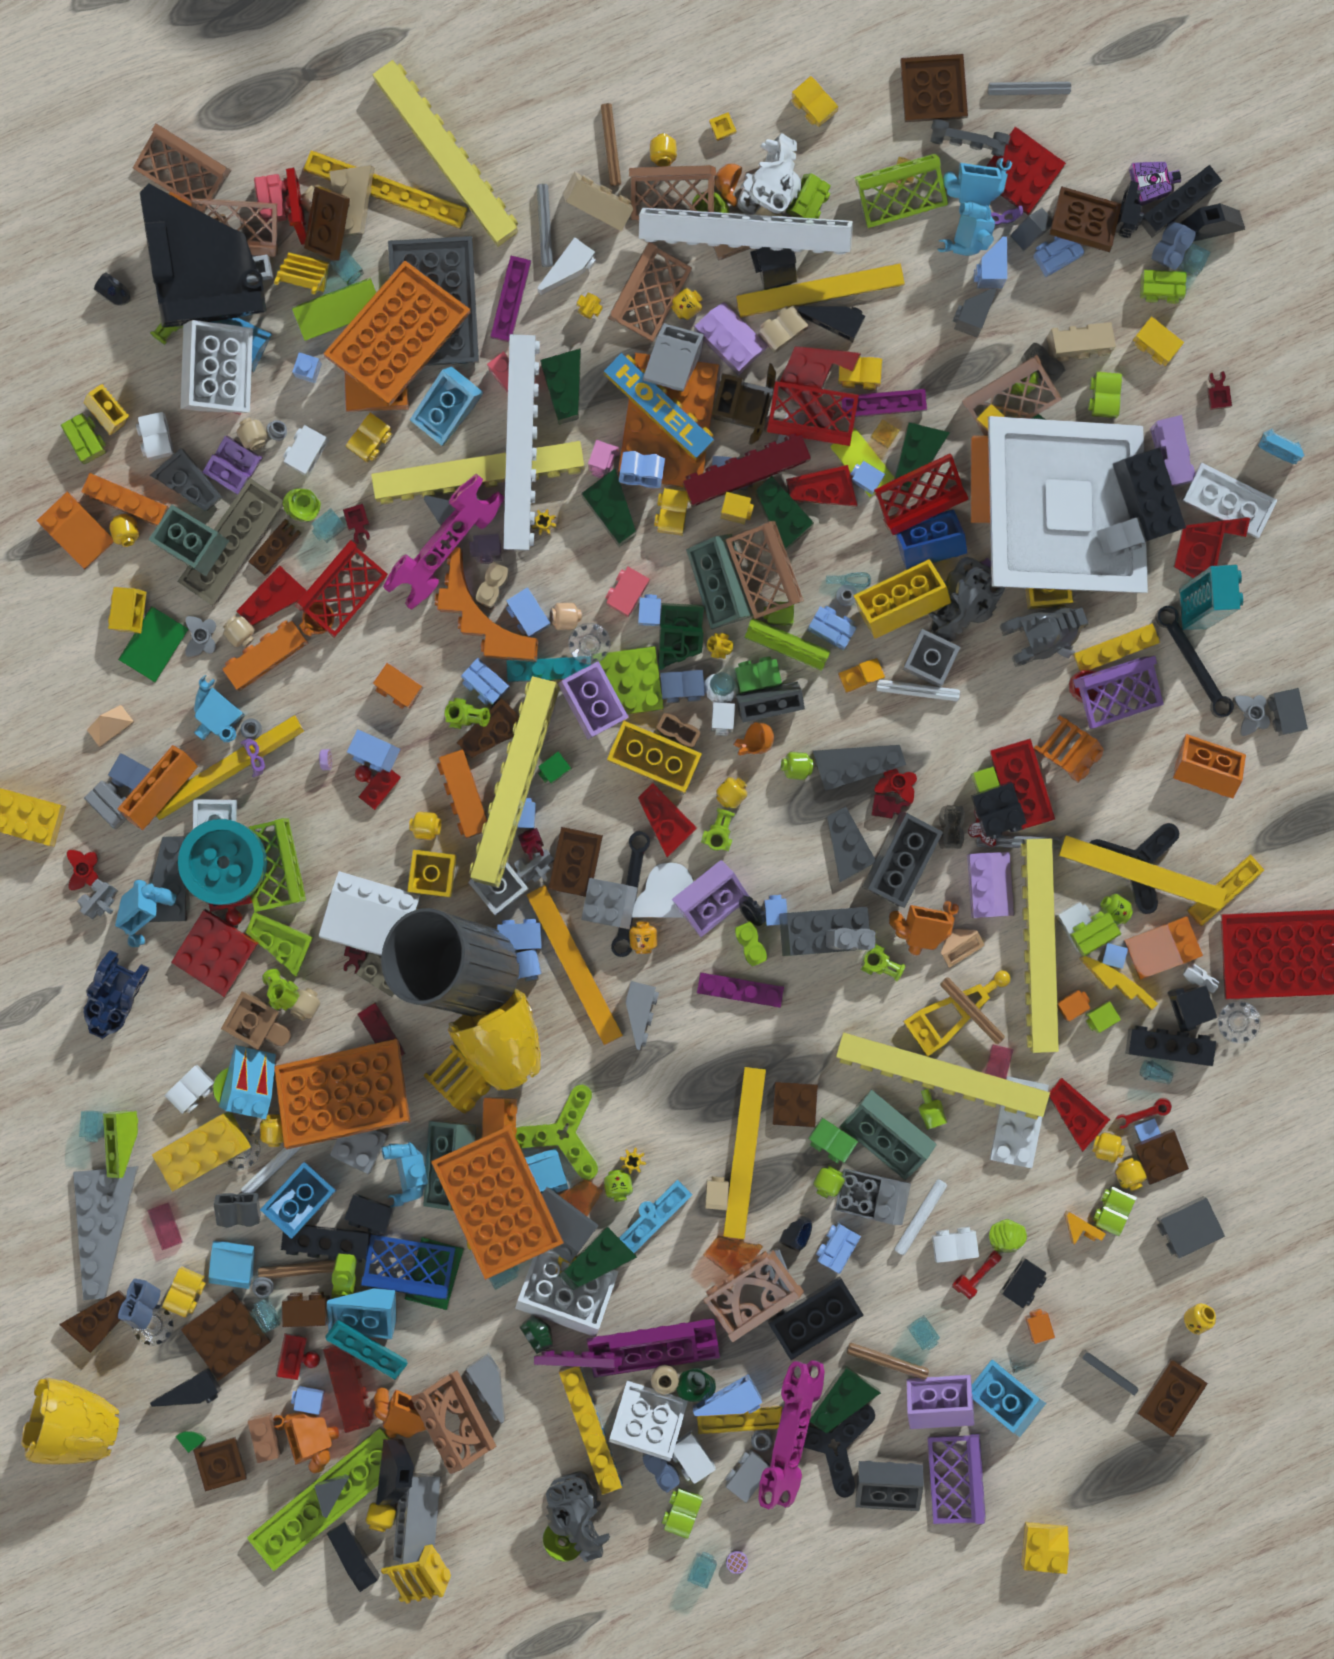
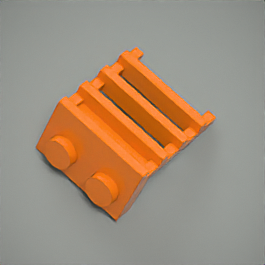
M1059 715L1057 719L1061 721V724L1042 748L1036 745L1034 749L1067 771L1070 777L1079 783L1081 779H1084L1089 774L1094 762H1098L1101 759L1104 749L1096 738H1093L1087 732ZM1067 726L1071 728V730L1068 732L1065 738L1061 741L1058 747L1050 755L1048 753L1049 749L1057 741V739L1064 732ZM1077 733L1080 734V738L1072 746V748L1065 755L1062 761H1059L1057 758L1060 756V754L1064 751V749L1075 737V735Z

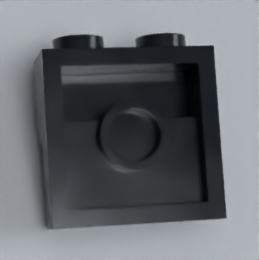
M1130 181L1124 191L1116 233H1119L1118 235L1124 238H1131L1132 233L1135 230L1137 231L1138 226L1141 225L1144 215L1141 212L1142 205L1136 204L1138 203L1141 191L1137 190L1139 183Z
M1010 781L971 795L980 827L985 837L996 839L1003 836L1002 832L1004 831L1017 832L1023 829L1022 825L1027 824L1021 803L1018 802L1013 782Z

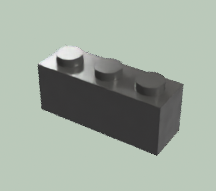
M798 682L736 695L738 711L743 723L805 709L802 689Z

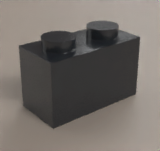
M355 1193L352 1196L344 1219L348 1220V1224L353 1227L360 1228V1226L369 1228L368 1232L372 1234H385L395 1207H390Z
M1022 1257L1000 1290V1293L1021 1308H1024L1025 1305L1029 1306L1035 1297L1033 1293L1037 1287L1041 1288L1047 1279L1045 1277L1046 1272L1025 1257Z

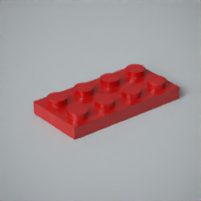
M1031 738L990 750L999 785L1010 781L1013 782L1018 802L1021 803L1027 824L1022 825L1023 829L1055 820Z

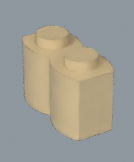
M785 306L777 313L778 317L772 321L768 319L760 326L762 329L759 331V335L774 354L808 329V324L794 306L790 308Z
M495 562L488 567L485 574V582L480 585L476 594L478 604L489 609H493L497 605L500 598V590L504 588L509 578L507 567Z

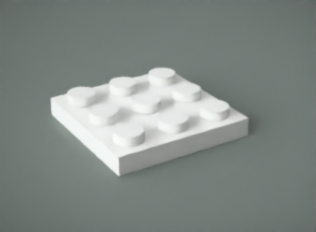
M627 1381L609 1442L671 1461L688 1401L670 1394H659L652 1388Z

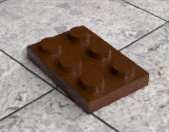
M314 186L304 249L333 261L340 260L350 198L324 187Z
M561 827L548 889L586 897L589 878L594 879L603 835Z
M1170 1359L1136 1413L1174 1437L1208 1383Z

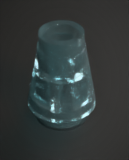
M1145 1060L1140 1068V1076L1144 1080L1170 1084L1172 1081L1173 1072H1170L1153 1060Z

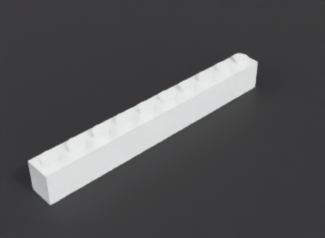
M642 208L639 214V239H645L646 242L665 240L666 243L670 244L681 241L689 245L707 243L709 246H719L720 244H727L732 248H738L743 245L749 246L752 249L770 247L772 250H782L783 248H789L795 252H802L804 250H812L815 253L834 251L835 254L839 255L850 252L852 247L853 221Z
M510 334L504 550L530 551V546H534V533H530V525L535 524V512H531V503H535V491H531L532 482H536V469H532V461H536L537 448H533V439H537V427L533 426V420L538 418V405H534V397H538L539 384H535V375H539V362H535V354L540 353V341H536L535 335Z

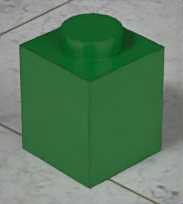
M559 751L538 766L541 770L538 772L539 776L545 783L549 781L551 785L572 770Z

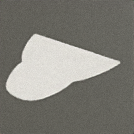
M662 863L654 867L648 876L646 890L635 901L632 917L685 918L672 899L693 883L689 871L683 865L677 863Z

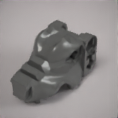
M964 557L958 562L955 569L948 574L947 580L943 581L947 586L951 603L943 606L937 614L934 612L929 613L933 620L931 632L951 642L956 638L955 633L958 635L962 633V627L967 628L970 622L982 623L993 616L992 612L997 608L996 604L1002 596L1005 587H999L993 592L990 590L992 587L990 567L972 557ZM965 564H967V565L970 564L973 568H972L971 570H970V569H967V570H966V569L964 568V565H965Z
M1057 605L1024 617L1008 620L1000 625L1003 636L1019 630L1020 632L1025 631L1030 646L1013 656L1014 665L1018 667L1033 660L1050 658L1062 648L1072 646L1078 640L1081 631L1089 624L1082 607L1071 609L1066 606Z
M578 1471L553 1480L546 1492L548 1502L546 1508L549 1513L546 1517L551 1521L548 1523L551 1530L559 1536H569L570 1542L576 1543L574 1546L576 1551H581L579 1556L585 1562L603 1556V1544L609 1541L610 1534L607 1533L599 1536L592 1520H589L597 1513L598 1510L596 1508L600 1506L601 1501H597V1490L592 1488L588 1474ZM554 1489H559L562 1494L556 1493Z

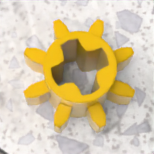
M587 293L585 297L580 295L576 306L579 307L577 312L588 319H592L593 315L598 317L603 309V306L599 305L601 299L591 293Z
M549 509L545 513L537 510L536 524L532 526V529L538 528L540 536L546 531L550 535L551 527H557L555 523H552L556 516H549ZM541 518L548 520L546 527H544L543 524H540Z
M714 633V636L708 639L707 649L712 652L711 657L726 659V655L732 652L733 643L731 640H728V634Z
M636 1147L633 1152L625 1149L626 1157H620L621 1160L625 1161L621 1168L628 1167L629 1174L632 1173V1169H636L640 1173V1164L646 1165L645 1161H641V1157L645 1154L636 1153ZM632 1155L633 1158L638 1157L636 1166L627 1163L629 1156Z

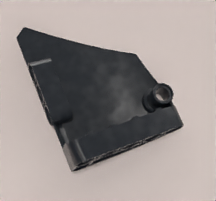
M148 183L140 191V200L162 327L183 326V324L191 320L213 322L266 312L263 277L257 270L245 234ZM255 276L258 279V284L250 285L247 282V277Z

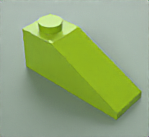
M122 1110L103 1113L107 1177H124L138 1134L137 1111Z

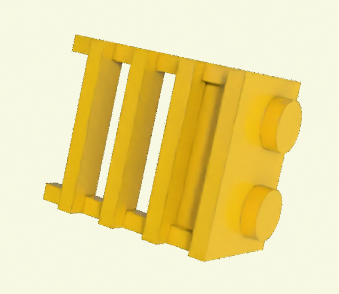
M288 252L287 259H284L283 265L280 266V271L277 272L274 284L278 285L282 281L312 289L311 294H316L317 290L324 292L327 285L329 262Z
M451 1045L449 1048L453 1052L431 1076L427 1073L423 1076L453 1107L466 1114L474 1108L481 1096L488 1093L492 1085L466 1061L454 1045ZM459 1057L461 1060L440 1081V1083L437 1084L436 1081L438 1080V1078ZM467 1065L469 1068H468V1069L460 1076V1078L448 1089V1091L445 1092V1091H444L445 1087H446V1086L457 1076V1074Z
M432 1544L424 1547L419 1561L386 1567L381 1570L382 1574H388L401 1595L399 1596V1601H405L406 1604L414 1599L419 1602L424 1597H427L428 1600L432 1599L435 1595H438L439 1598L443 1597L451 1578L449 1569L445 1566ZM408 1570L411 1571L412 1575L416 1579L417 1583L419 1584L423 1592H421V1590L419 1589L418 1585L416 1584ZM397 1572H399L412 1594H410Z

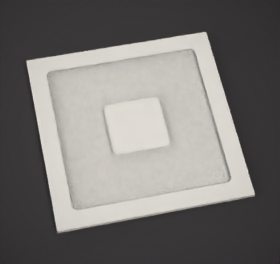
M989 416L988 446L992 587L1148 593L1146 542L1141 543L1142 547L1130 551L1129 548L1123 549L1124 554L1112 557L1111 554L1104 555L1096 532L1131 520L1112 464L1144 453L1143 426Z

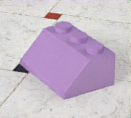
M725 302L711 310L694 326V332L704 334L703 341L738 376L768 348V345Z
M599 661L558 683L587 739L629 718Z
M1010 852L968 854L971 918L1014 916Z
M720 860L676 895L672 901L697 934L702 937L739 907L740 898L744 895L749 897L735 873Z
M971 1375L927 1377L926 1380L920 1378L907 1379V1411L910 1429L973 1426L974 1406Z

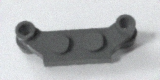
M934 119L931 127L933 131L930 142L942 144L943 140H947L955 146L967 144L975 150H982V148L992 150V155L1003 157L1011 136L1002 132H994L993 138H990L987 135L949 128L948 122Z

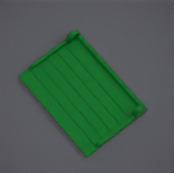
M151 606L143 619L141 634L134 633L118 660L153 682H156L188 631V628Z
M422 1237L421 1243L455 1248L448 1298L444 1300L406 1293L404 1299L447 1310L464 1248ZM420 1247L416 1257L419 1262H422L430 1256L426 1248ZM430 1249V1251L432 1252V1254H433L435 1251H437V1250H434V1249ZM440 1251L435 1255L441 1266L449 1261L450 1252ZM433 1258L422 1264L428 1274L439 1268ZM448 1265L443 1268L445 1272H447ZM418 1267L411 1273L414 1281L420 1282L427 1277L421 1267ZM442 1270L431 1277L435 1284H445L446 1276ZM427 1279L425 1283H431V1281Z

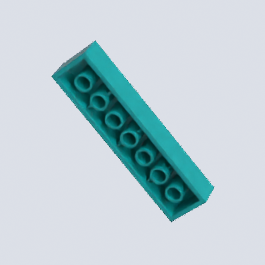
M1238 565L1210 566L1179 589L1182 630L1208 629L1241 609L1240 606H1243V593L1239 592V584L1242 582L1241 570H1238Z

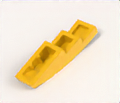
M1087 956L1079 958L1107 990H1111L1116 986L1128 1000H1132L1137 996L1149 1010H1153L1158 1005L1141 987L1115 969Z

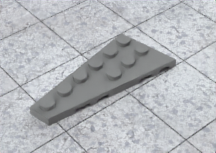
M138 1166L127 1167L123 1178L107 1177L106 1169L73 1172L83 1300L103 1299L107 1296Z

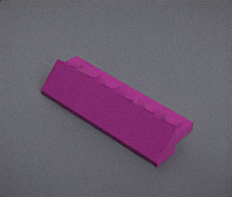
M703 1319L695 1322L587 1338L589 1352H594V1355L601 1356V1353L613 1352L614 1356H622V1365L616 1368L592 1367L594 1378L655 1369L661 1365L674 1366L720 1358L714 1319Z

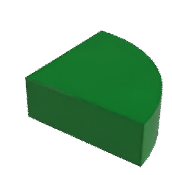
M184 1431L175 1436L188 1453L206 1440L202 1434L193 1431Z

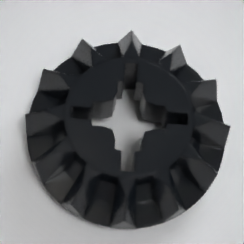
M745 895L739 899V908L745 919L756 926H761L766 921V918L764 916L765 912L762 911L757 901Z

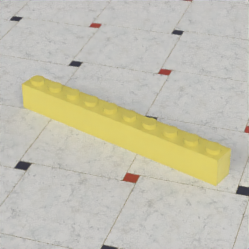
M391 60L372 74L374 81L497 247H499L518 233L517 220L512 214L508 216L505 212V204L499 197L496 199L491 193L494 190L487 180L483 182L479 177L481 172L475 164L471 165L468 162L467 158L469 156L462 147L458 148L454 143L457 141L450 130L446 132L442 127L444 122L438 114L434 115L431 112L430 108L432 106L425 97L421 98L417 93L419 89L414 81L411 80L409 82L405 77L407 72L400 63L396 65L394 60Z
M576 441L538 447L536 461H532V469H536V480H539V476L545 475L548 478L559 477L560 473L568 472L569 475L581 473V470L585 469L581 442ZM506 453L373 473L371 476L375 499L377 502H381V504L393 503V499L401 498L402 501L413 500L414 496L422 495L424 498L425 495L433 497L438 492L453 494L459 486L476 473L483 479L481 486L485 485V488L498 486L497 483L505 482Z
M532 676L531 681L526 684L525 701L520 704V717L513 726L514 737L512 742L508 743V756L506 762L502 763L500 770L502 776L500 782H497L495 785L494 793L496 795L494 802H491L489 805L488 814L490 815L488 821L483 824V838L477 844V857L470 867L469 873L475 882L497 888L500 886L560 687L554 681Z
M1024 839V844L1020 845L1021 856H1024L1025 865H1021V876L1025 878V886H1022V899H1026V907L1022 909L1023 920H1026L1027 929H1023V940L1027 941V950H1024V962L1028 963V971L1024 972L1025 984H1028L1029 991L1025 993V1004L1029 1005V1014H1026V1026H1030V1035L1026 1036L1027 1048H1030V1051L1033 1053L1059 1052L1052 839Z
M844 1032L836 1056L840 1058L839 1062L852 1066V1063L855 1062L861 1064V1069L871 1072L873 1068L881 1070V1075L892 1078L894 1074L902 1076L901 1080L913 1084L914 1080L922 1082V1087L933 1090L935 1086L943 1088V1093L954 1096L955 1092L964 1094V1099L974 1102L976 1098L984 1100V1105L996 1108L997 1104L1005 1106V1111L1017 1114V1110L1026 1112L1025 1117L1036 1120L1038 1116H1044L1050 1092Z

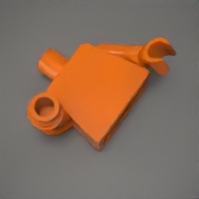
M946 901L943 904L944 911L910 905L907 919L899 911H893L889 914V924L896 930V936L906 940L910 946L908 951L918 956L923 948L934 950L940 943L951 936L955 919L953 914L958 913L959 906L953 903L950 910L951 902Z
M379 1388L376 1390L373 1398L376 1407L374 1414L383 1421V1427L388 1437L395 1438L399 1434L403 1437L411 1438L414 1434L427 1430L411 1399L412 1396L395 1390L389 1402V1391L386 1388ZM432 1395L431 1401L438 1400V1398Z
M298 1411L286 1415L285 1418L280 1415L274 1416V1421L282 1420V1423L274 1426V1428L278 1431L285 1428L295 1465L311 1459L308 1465L309 1470L312 1473L322 1472L330 1461L329 1449L332 1447L331 1440L339 1438L338 1428L336 1426L327 1428L324 1418H317L315 1415L307 1412Z

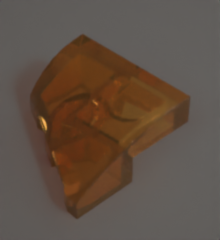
M583 1179L559 1196L588 1216L604 1189L589 1180Z
M718 1235L703 1255L728 1275L733 1274L735 1276L740 1273L739 1269L743 1265L754 1260L763 1246L738 1239L732 1240Z

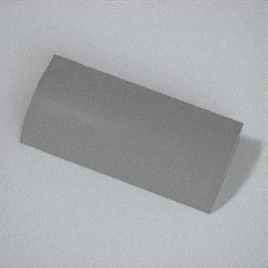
M413 1473L412 1487L398 1501L393 1560L402 1564L417 1562L426 1545L432 1544L435 1548L441 1476Z

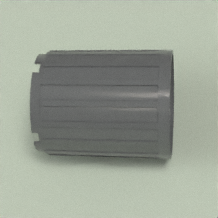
M432 908L417 909L401 917L390 929L382 948L381 966L388 987L398 998L416 1005L472 1017L487 1015L491 1011L502 1007L509 1000L519 978V963L516 960V950L510 940L500 933L499 930Z

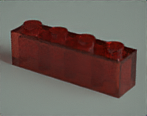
M335 1345L326 1346L323 1352L345 1433L369 1427L374 1419L372 1407H368L366 1402L369 1396L366 1386L362 1387L360 1378H363L361 1366H357L355 1357Z

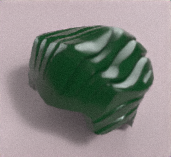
M531 1315L522 1323L520 1329L536 1354L549 1347H553L550 1325L534 1315Z
M693 1368L681 1373L677 1393L683 1400L692 1402L705 1401L715 1393V1379L702 1369Z

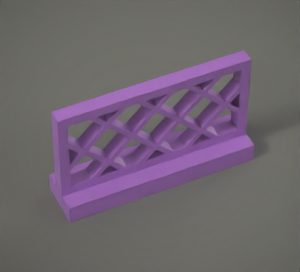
M1144 656L1073 680L1075 688L1080 689L1090 729L1164 705L1154 665L1157 664L1155 656ZM1148 670L1150 679L1146 684L1140 678L1143 672ZM1126 677L1134 680L1130 690L1122 686ZM1108 683L1116 686L1112 696L1104 692ZM1137 684L1145 687L1141 697L1134 693ZM1094 689L1098 692L1094 702L1088 697L1087 690ZM1120 689L1127 693L1123 703L1116 699ZM1149 691L1154 693L1156 702L1149 703L1145 700ZM1102 695L1110 699L1106 709L1098 705ZM1131 697L1139 701L1135 709L1127 706ZM1113 703L1121 706L1118 715L1110 712ZM1096 708L1103 712L1100 721L1095 722L1093 716Z
M980 1434L928 1437L933 1524H985ZM946 1441H953V1442L951 1443V1445H949ZM957 1441L967 1442V1450L962 1455L952 1447ZM933 1442H942L948 1448L939 1456L933 1450ZM949 1450L959 1457L952 1466L943 1459ZM961 1460L968 1465V1472L964 1476H961L954 1469ZM939 1461L949 1468L942 1478L935 1472V1465ZM951 1471L961 1479L953 1488L944 1480ZM941 1482L951 1490L944 1499L936 1493V1488ZM962 1482L970 1488V1493L965 1498L955 1490ZM952 1493L962 1500L955 1510L946 1502ZM965 1503L971 1509L972 1517H962L957 1510ZM942 1504L952 1512L947 1518H938L937 1510Z

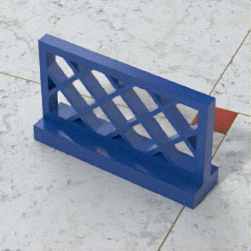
M371 1235L361 1285L363 1287L395 1290V1292L447 1300L455 1248ZM375 1240L384 1241L388 1249L377 1255L373 1249ZM387 1242H391V1243H395V1244L390 1247V1245H389ZM399 1244H403L409 1252L399 1259L392 1249ZM409 1246H416V1247L411 1250ZM420 1247L426 1248L430 1253V1256L422 1262H419L413 1253ZM430 1249H434V1250H437V1251H435V1252L432 1254V1252L430 1251ZM391 1251L397 1261L386 1268L380 1258ZM440 1251L450 1252L449 1261L441 1266L435 1255ZM374 1253L376 1258L372 1260V1254ZM412 1254L418 1264L407 1271L401 1261ZM433 1258L439 1268L428 1274L422 1264ZM377 1260L385 1269L378 1275L369 1274L370 1265ZM399 1263L406 1273L399 1278H394L388 1270ZM448 1265L447 1272H445L443 1268ZM418 1267H421L427 1276L420 1282L414 1281L410 1275ZM440 1270L446 1276L444 1285H437L431 1279ZM387 1272L390 1277L382 1275ZM408 1275V1277L410 1278V1280H406V1279H403V1278ZM429 1279L431 1283H425V1281Z

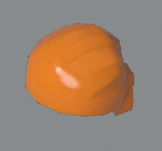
M730 163L719 169L714 177V184L720 191L721 198L735 207L738 201L733 196V193L742 174V167L735 163Z
M313 603L309 610L315 615L323 614L322 603ZM326 604V614H334L333 610ZM303 612L302 623L299 627L304 634L311 637L313 634L319 635L326 632ZM327 617V624L330 628L334 623L335 617Z
M754 722L747 729L744 739H737L734 742V746L741 748L737 755L768 752L774 742V733L766 723Z

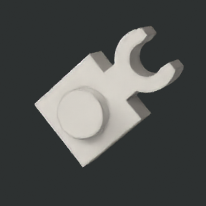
M1191 961L1186 964L1183 972L1186 980L1192 984L1196 983L1199 986H1207L1208 991L1211 993L1216 991L1219 981L1209 977L1206 971Z

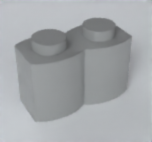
M1139 517L1096 531L1104 555L1111 554L1112 557L1124 554L1123 549L1129 548L1130 551L1142 547L1141 543L1147 541Z
M849 928L830 929L826 931V947L833 950H870L875 948V931L871 929L852 930Z

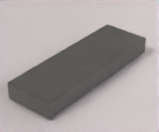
M1083 1350L1079 1356L1132 1395L1135 1396L1139 1391L1138 1387L1088 1351Z

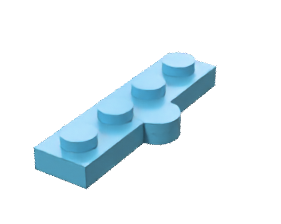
M677 1179L654 1203L644 1201L640 1204L639 1214L641 1216L619 1239L635 1253L692 1196V1193Z

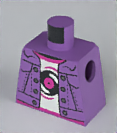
M1166 162L1132 163L1129 167L1131 181L1138 182L1137 190L1141 191L1138 203L1136 204L1142 206L1168 196L1172 191L1171 184L1181 183L1180 171L1168 172Z

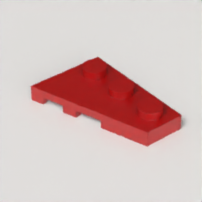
M848 465L786 479L789 496L794 501L858 506Z
M654 783L638 797L668 858L697 827Z
M1060 1078L1050 1089L1049 1098L1083 1152L1110 1119L1063 1078Z

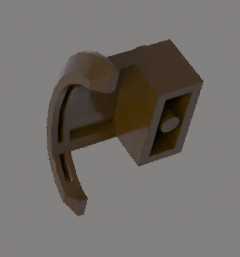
M769 363L766 387L746 383L741 377L722 373L712 416L715 420L753 428L754 431L750 436L749 445L754 444L761 438L768 417L776 380V371L772 363Z

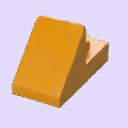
M878 658L862 662L855 667L838 673L846 693L885 678Z
M1065 1211L1064 1216L1072 1244H1076L1083 1230L1085 1231L1084 1236L1094 1242L1096 1238L1101 1241L1103 1240L1106 1233L1069 1211Z

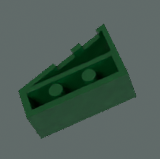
M581 348L540 360L559 425L579 419Z
M909 422L894 480L932 462L950 432ZM907 481L903 483L901 489L908 491L912 482Z
M613 469L583 491L581 495L620 548L636 536V530L616 469Z
M772 476L756 489L755 495L768 522L775 521L785 550L789 549L813 527L814 522Z
M606 1227L576 1256L559 1276L572 1290H575L634 1260L637 1256L609 1227Z
M844 1364L811 1411L810 1422L825 1433H828L881 1394L877 1387Z

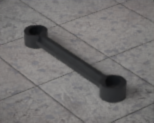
M1172 606L1160 608L1155 616L1156 622L1159 626L1167 628L1211 700L1210 710L1212 714L1218 718L1229 716L1233 712L1234 704L1229 697L1222 696L1177 622L1179 618L1178 611ZM1168 611L1174 614L1172 624H1164L1160 619V613ZM1222 701L1229 704L1228 713H1217L1215 709L1216 702Z
M642 831L634 832L629 838V846L632 851L626 885L637 887V892L644 852L650 846L649 836ZM643 835L646 837L647 843L644 847L637 850L633 847L632 841L636 836ZM633 917L631 919L630 929L632 928ZM619 927L617 937L612 941V952L618 957H626L632 951L630 947L626 952L619 954L614 949V945L623 939L627 940L630 945V929Z

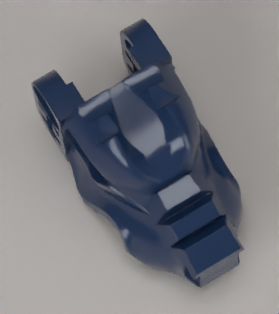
M109 950L100 962L93 981L86 990L88 1001L84 1006V1018L88 1025L89 1033L101 1039L117 1032L124 1026L126 1018L131 1011L134 998L146 980L150 969L143 964L139 966L136 972L125 969L118 965V953Z

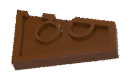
M502 698L489 709L490 720L486 727L475 723L456 742L471 758L514 737L513 726L515 722H518L520 716Z
M118 1290L59 1325L91 1353L120 1322L118 1314L122 1303L126 1299V1295Z

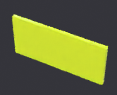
M855 427L853 428L850 446L840 444L830 446L844 466L848 465L850 473L856 464L861 465L863 461L884 473V478L878 487L889 483L895 478ZM865 491L869 497L872 496L870 493Z

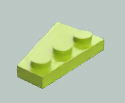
M254 912L246 933L258 942L260 946L269 951L277 961L286 966L293 975L298 976L313 937Z

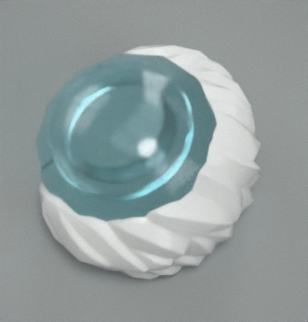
M727 673L712 674L704 683L705 694L711 702L729 703L738 694L739 689L736 681Z

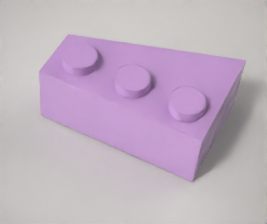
M1182 415L1156 421L1150 428L1155 449L1160 447L1172 486L1177 487L1191 483L1193 477H1195V470L1190 463V451L1186 441Z

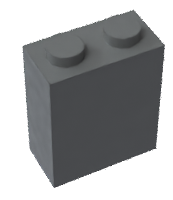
M1204 1196L1157 1218L1159 1221L1157 1228L1162 1236L1165 1235L1169 1242L1166 1244L1167 1249L1171 1255H1175L1177 1258L1184 1257L1225 1237L1208 1199Z

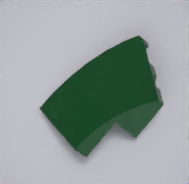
M661 603L658 669L662 670L675 662L679 663L687 657H693L702 653L704 636L702 629L703 605Z

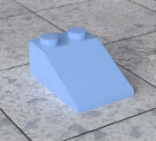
M749 1374L714 1393L708 1400L700 1401L693 1405V1413L695 1416L744 1414L747 1411L750 1414L760 1408L759 1404L762 1403V1399Z

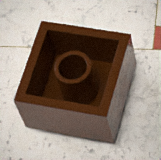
M323 1291L311 1292L309 1296H303V1292L290 1293L282 1301V1327L326 1326L328 1324L327 1301L330 1300V1295H324Z

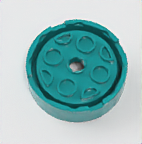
M227 819L210 820L195 827L184 839L178 855V870L186 888L200 900L217 905L235 904L250 897L263 881L267 868L266 852L260 838L247 826ZM222 856H226L229 859V866L224 869L218 865V860Z

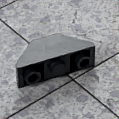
M1221 203L1201 207L1179 223L1195 231L1193 242L1245 230L1240 210Z
M383 1439L377 1505L396 1504L412 1487L414 1464L403 1439Z

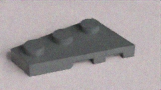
M182 448L150 475L204 511H208L223 498Z
M846 806L827 816L840 883L874 864L876 859Z

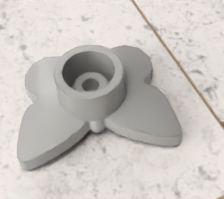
M187 616L186 624L192 633V639L186 647V656L200 655L203 650L208 654L215 652L216 644L211 638V634L216 629L215 621L208 619L202 622L200 618Z
M1257 695L1253 699L1249 696L1234 697L1235 703L1244 712L1243 716L1245 717L1241 725V736L1255 732L1257 727L1262 730L1269 727L1270 720L1265 715L1264 710L1266 706L1265 697L1262 695Z

